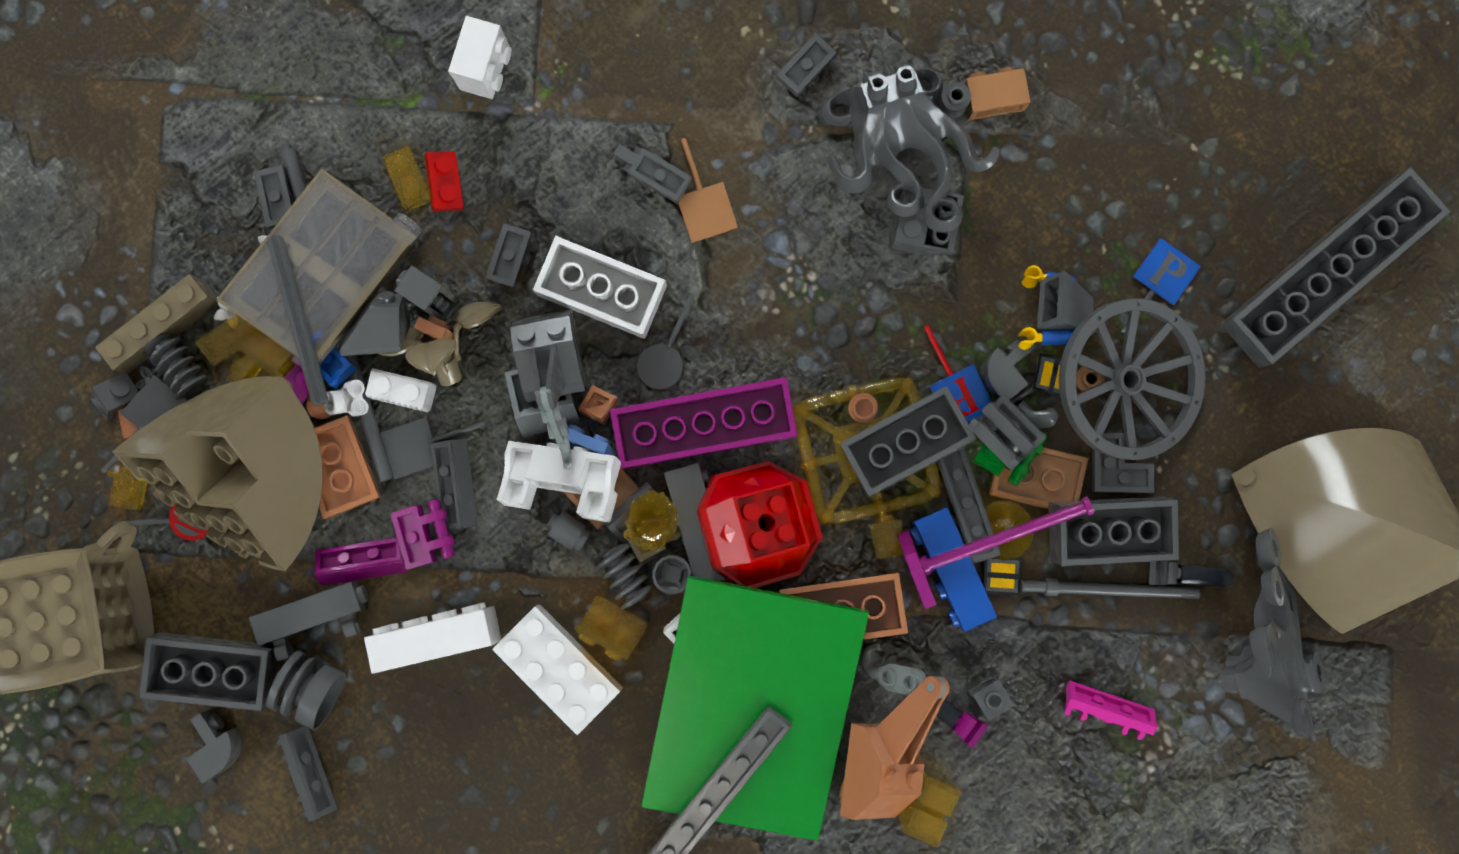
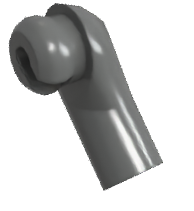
M1024 400L1016 406L1038 429L1054 426L1059 416L1054 408L1034 411Z

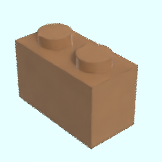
M1005 67L993 74H986L984 71L976 72L969 75V78H966L964 82L971 93V100L966 108L968 120L1025 111L1031 102L1024 68L1015 70V67Z

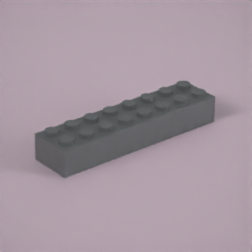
M1410 167L1388 180L1220 325L1258 368L1272 365L1451 211Z

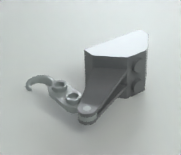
M572 309L514 320L510 327L513 354L523 395L526 402L537 401L544 424H547L549 438L556 439L561 452L563 467L566 470L570 469L572 465L568 439L569 431L566 418H563L558 400L561 395L585 391L576 322Z

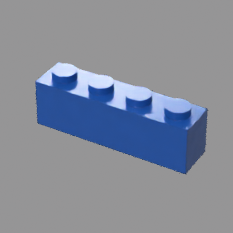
M947 507L938 509L911 522L913 529H910L911 536L917 546L922 545L926 559L964 545ZM970 556L930 570L934 572L938 583L934 584L940 599H946L951 609L947 611V615L954 628L958 626L960 630L966 632L997 618Z

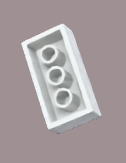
M555 236L533 291L541 298L645 339L667 284L666 280Z
M485 602L461 608L462 614H457L456 609L432 615V621H428L427 616L402 622V628H399L398 623L372 629L373 635L364 638L371 673H378L484 648L500 642L502 639L495 607L486 608Z
M540 604L535 606L492 649L576 735L623 688Z

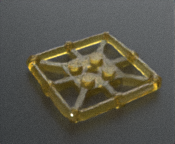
M909 377L906 379L891 378L857 387L853 384L847 386V389L807 398L799 404L796 403L792 408L798 435L797 440L803 461L800 462L801 469H805L814 508L821 523L825 525L826 523L839 524L877 514L878 517L886 516V512L931 501L934 497L938 498L940 495V478L937 465L934 463L925 468L928 483L915 475L905 479L922 489V492L883 501L880 492L873 496L874 503L834 512L849 485L859 483L840 448V443L892 416L905 394H907L909 405L918 402L920 397L916 386L913 384L914 380ZM899 389L884 415L866 423L855 421L852 424L835 427L809 411L849 401L860 393L874 395ZM805 418L832 434L836 454L814 459ZM838 461L843 482L826 508L816 466Z

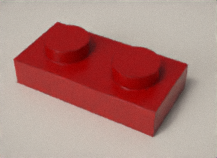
M426 152L424 157L432 212L461 211L464 207L456 152Z

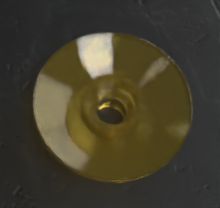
M1011 501L994 502L985 508L994 534L1006 530L1008 524L1011 527H1015L1031 521L1028 513L1020 505ZM1033 533L999 545L1001 555L994 558L1012 560L1020 557L1030 547Z

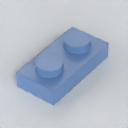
M569 424L568 439L570 447L577 446L585 448L591 453L616 456L617 453L610 446L611 442L608 439L597 434L592 438L585 435L583 429Z

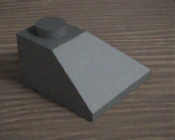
M391 291L374 295L350 326L341 346L340 355L401 352L410 327L405 298Z

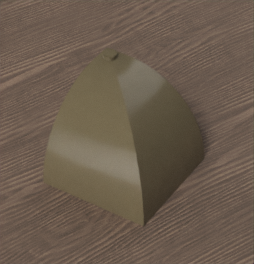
M1357 428L1329 432L1286 445L1231 474L1257 532L1260 533L1268 528H1273L1276 532L1281 553L1280 569L1311 608L1341 634L1459 579V513L1421 442L1409 434L1383 428Z

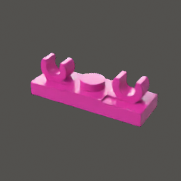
M1070 680L1065 688V715L1067 716L1070 715L1073 709L1080 710V720H1086L1088 714L1094 715L1106 723L1120 725L1123 735H1126L1131 728L1136 729L1138 740H1142L1145 737V733L1154 735L1158 728L1153 708Z

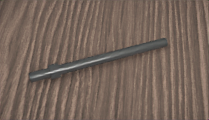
M1045 578L1044 581L1021 580L1020 583L1021 592L1044 593L1045 596H1058L1059 593L1181 599L1200 598L1199 587L1061 582L1058 578Z

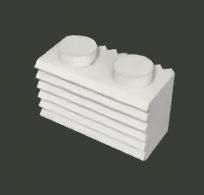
M372 368L365 394L368 398L429 412L431 411L436 385L428 381Z

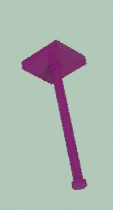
M1082 498L1080 503L928 559L925 556L919 558L909 530L899 533L898 537L904 557L925 609L937 605L927 575L932 574L930 570L1080 515H1092L1094 510L1089 498Z

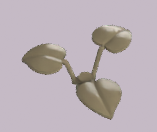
M491 302L467 304L451 316L452 322L456 323L453 326V339L439 338L428 343H422L420 339L424 334L414 327H409L401 352L378 354L397 356L406 352V360L412 366L426 373L436 374L442 386L453 385L462 379V374L457 364V361L461 360L459 355V330L462 327L470 329L484 323L503 309V306Z

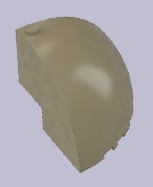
M264 376L246 378L208 390L162 414L112 451L137 480L142 477L155 488L152 494L158 500H161L168 506L177 507L173 513L190 526L196 524L201 529L207 530L206 537L224 548L228 546L245 559L249 555L259 558L258 562L262 566L286 571L304 547L313 528L322 491L321 453L308 413L293 392L292 384L283 377Z

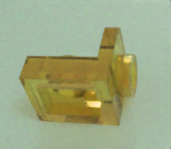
M120 466L119 471L108 470L107 476L114 477L108 506L142 511L147 481L142 477L137 480L125 466Z
M894 515L876 517L877 523L870 524L875 558L882 559L904 555L898 534L902 533V519L894 520Z

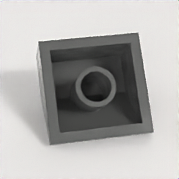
M517 369L504 372L514 417L522 437L526 438L547 432V424H544L537 401L526 402ZM573 394L561 395L558 401L563 418H566L567 425L579 423L580 420Z

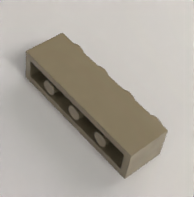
M189 274L95 348L113 371L129 374L151 357L145 355L143 350L149 342L156 337L169 334L171 339L177 337L218 305L217 297L202 279Z

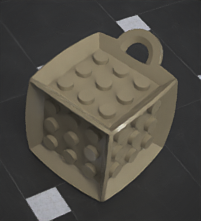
M128 521L119 522L105 532L95 544L87 545L84 548L36 553L0 561V695L51 687L94 675L128 671L143 666L146 638L154 635V624L144 568L138 549L132 546L137 532L135 526ZM121 537L116 548L107 549L114 540Z

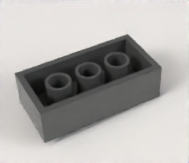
M945 386L841 442L840 448L867 497L870 498L973 443L976 437L968 427L969 424L950 390Z
M1159 496L1090 500L1094 514L1089 516L1083 514L1049 527L1050 561L1060 566L1179 560L1178 500ZM1082 501L1048 502L1049 514Z
M159 632L146 638L139 698L262 711L267 707V697L275 679L277 659L274 654V645L263 644L258 646L254 642Z

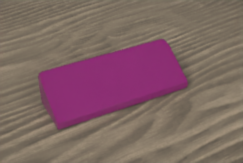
M397 537L315 550L314 576L320 585L407 572Z

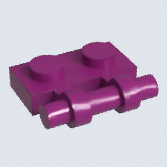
M439 499L427 502L430 513L424 515L422 504L390 513L406 570L436 562L435 549L441 548L443 559L455 556L452 546L455 542L453 535H449L445 522L447 514L445 509L442 510ZM427 524H434L438 539L431 540Z

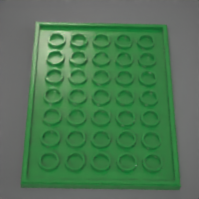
M688 575L641 807L680 814L769 704L791 721L792 727L715 821L818 841L868 620V610Z

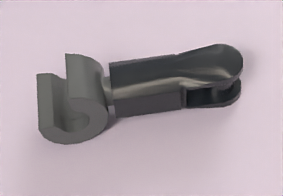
M1170 560L1150 561L1148 585H1176L1177 583L1227 587L1234 580L1232 572L1228 569L1180 565Z

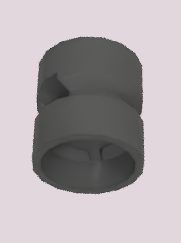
M670 554L661 558L653 569L652 578L655 586L666 594L682 592L686 588L688 575L692 576L690 563L680 555Z

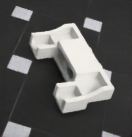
M508 441L505 451L504 475L497 500L504 506L530 510L537 488L581 494L576 513L585 519L610 523L618 496L614 491L621 461L613 455L591 453L585 448L575 446L571 450V468L566 470L563 467L558 444L547 443L546 446Z

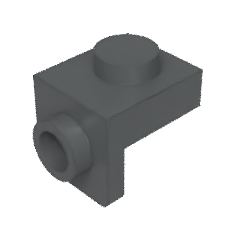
M124 372L93 386L89 402L97 415L102 414L107 421L112 419L114 412L125 408L139 391L128 374Z

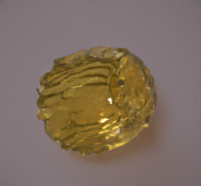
M648 491L645 495L641 494L639 499L632 501L628 521H625L627 531L623 532L624 538L642 549L652 551L666 546L677 532L679 521L675 505L669 501L664 492L658 494L656 491Z

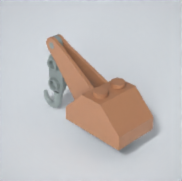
M872 643L864 650L862 655L864 672L870 678L877 680L887 691L907 695V697L880 724L851 723L840 815L852 820L895 818L921 795L925 764L919 751L944 699L949 693V683L944 677H926L925 673L920 669L899 664H887L879 668L874 667L871 663V654L874 650L880 649L879 643Z

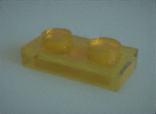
M409 145L382 156L406 212L431 202L429 189Z
M234 315L197 339L195 344L210 363L215 366L263 335V333L238 315Z

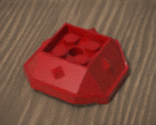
M770 461L711 476L696 512L712 570L735 585L758 588L800 575L823 538L807 481ZM760 517L766 522L765 531L759 526Z

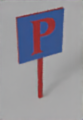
M925 326L924 330L948 377L930 385L931 392L934 393L947 386L967 422L983 415L984 413L981 410L992 400L974 364L953 374L930 327Z

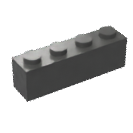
M699 463L664 472L693 576L715 581L726 580L712 570L696 512L706 491V486L710 481L707 469H700Z

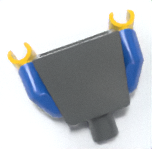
M1032 265L1026 269L1022 285L1026 288H1034L1040 282L1037 329L1041 333H1037L1031 327L1024 328L1018 336L1027 337L1029 340L1021 341L1018 347L1028 350L1035 342H1041L1042 345H1065L1079 323L1093 311L1094 300L1079 285L1076 278L1067 272L1055 273L1047 271V274H1044L1038 266Z

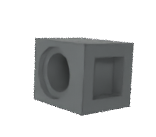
M994 676L988 677L967 690L981 715L988 721L1015 706L999 679Z

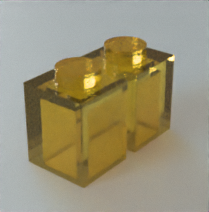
M924 771L921 795L900 813L899 822H901L900 827L903 832L937 848L948 824L944 820L945 815L951 817L961 794L960 789Z

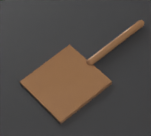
M682 138L683 149L697 188L696 191L684 194L679 202L691 243L738 229L724 183L721 182L702 188L687 139Z

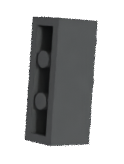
M412 265L397 278L395 292L431 316L446 322L460 301L459 298L444 286Z

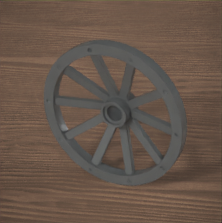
M1136 298L1117 300L1102 305L1079 323L1070 336L1062 355L1059 370V392L1061 403L1070 425L1087 445L1113 458L1140 460L1164 453L1186 435L1201 408L1206 378L1202 351L1189 325L1175 311L1161 303ZM1129 311L1120 359L1104 321L1117 314ZM1140 312L1149 314L1162 321L1163 324L1132 359ZM1095 329L1110 362V367L1081 354L1085 343ZM1172 331L1180 342L1185 355L1141 368L1140 366L1168 333ZM1079 364L1105 376V382L1077 394V365ZM1184 365L1188 367L1187 394L1146 382V377ZM1141 390L1183 404L1181 412L1170 428L1166 426L1142 396ZM1110 391L1093 429L1085 418L1080 404ZM1119 399L1126 447L1113 444L1102 437ZM1131 399L1161 435L1145 445L1137 446Z

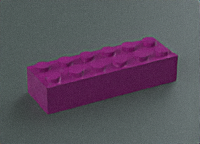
M787 377L610 409L618 458L621 461L620 468L623 470L794 439L798 436Z

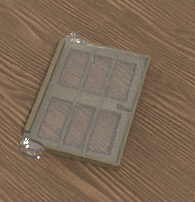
M321 169L216 300L292 353L294 357L291 361L302 368L267 243L268 238L281 235L285 241L320 366L416 243L418 236L423 230L413 220L400 212L392 219Z

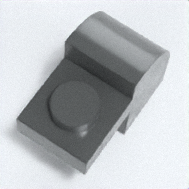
M1017 339L1004 349L1007 354L1006 356L999 348L988 355L983 365L982 376L987 390L996 401L1002 395H1005L1010 400L1028 385L1014 365L1036 348L1034 344L1028 350H1023L1018 347L1020 341Z
M212 709L201 712L190 719L206 745L186 758L202 784L214 779L230 768L238 759L242 747V738L238 727L225 731L223 719L219 714L213 712Z

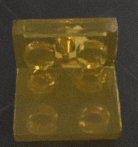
M597 595L584 619L576 625L574 630L580 633L578 638L591 646L597 643L606 648L604 653L617 661H620L621 658L628 660L649 623L626 610H621V607Z

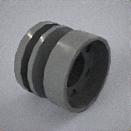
M299 650L289 657L276 675L267 697L266 706L274 712L280 709V714L285 717L297 708L295 721L314 731L325 721L335 705L345 683L346 674L329 664L324 665L316 673L318 660L314 657L307 660V654Z

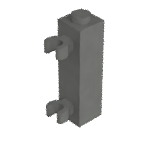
M353 581L251 616L249 620L257 645L273 642L275 657L277 661L289 658L294 653L288 636L336 619H341L345 637L362 633L355 613L368 609L366 602H369V595L365 586L360 584V581Z

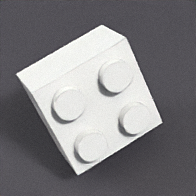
M469 16L465 17L448 70L460 90L493 99L495 91L499 92L503 82V75L501 74L503 65H507L511 57V47H509L510 45L500 25Z

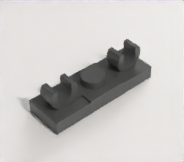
M302 726L278 736L277 745H282L285 754L282 756V759L288 762V768L297 794L299 793L297 802H302L305 810L302 816L307 817L308 822L336 810L337 806L309 728Z

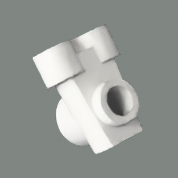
M360 380L348 381L344 384L343 388L328 391L329 401L323 405L327 414L349 413L351 416L366 414L369 406L362 397L365 390L363 382Z

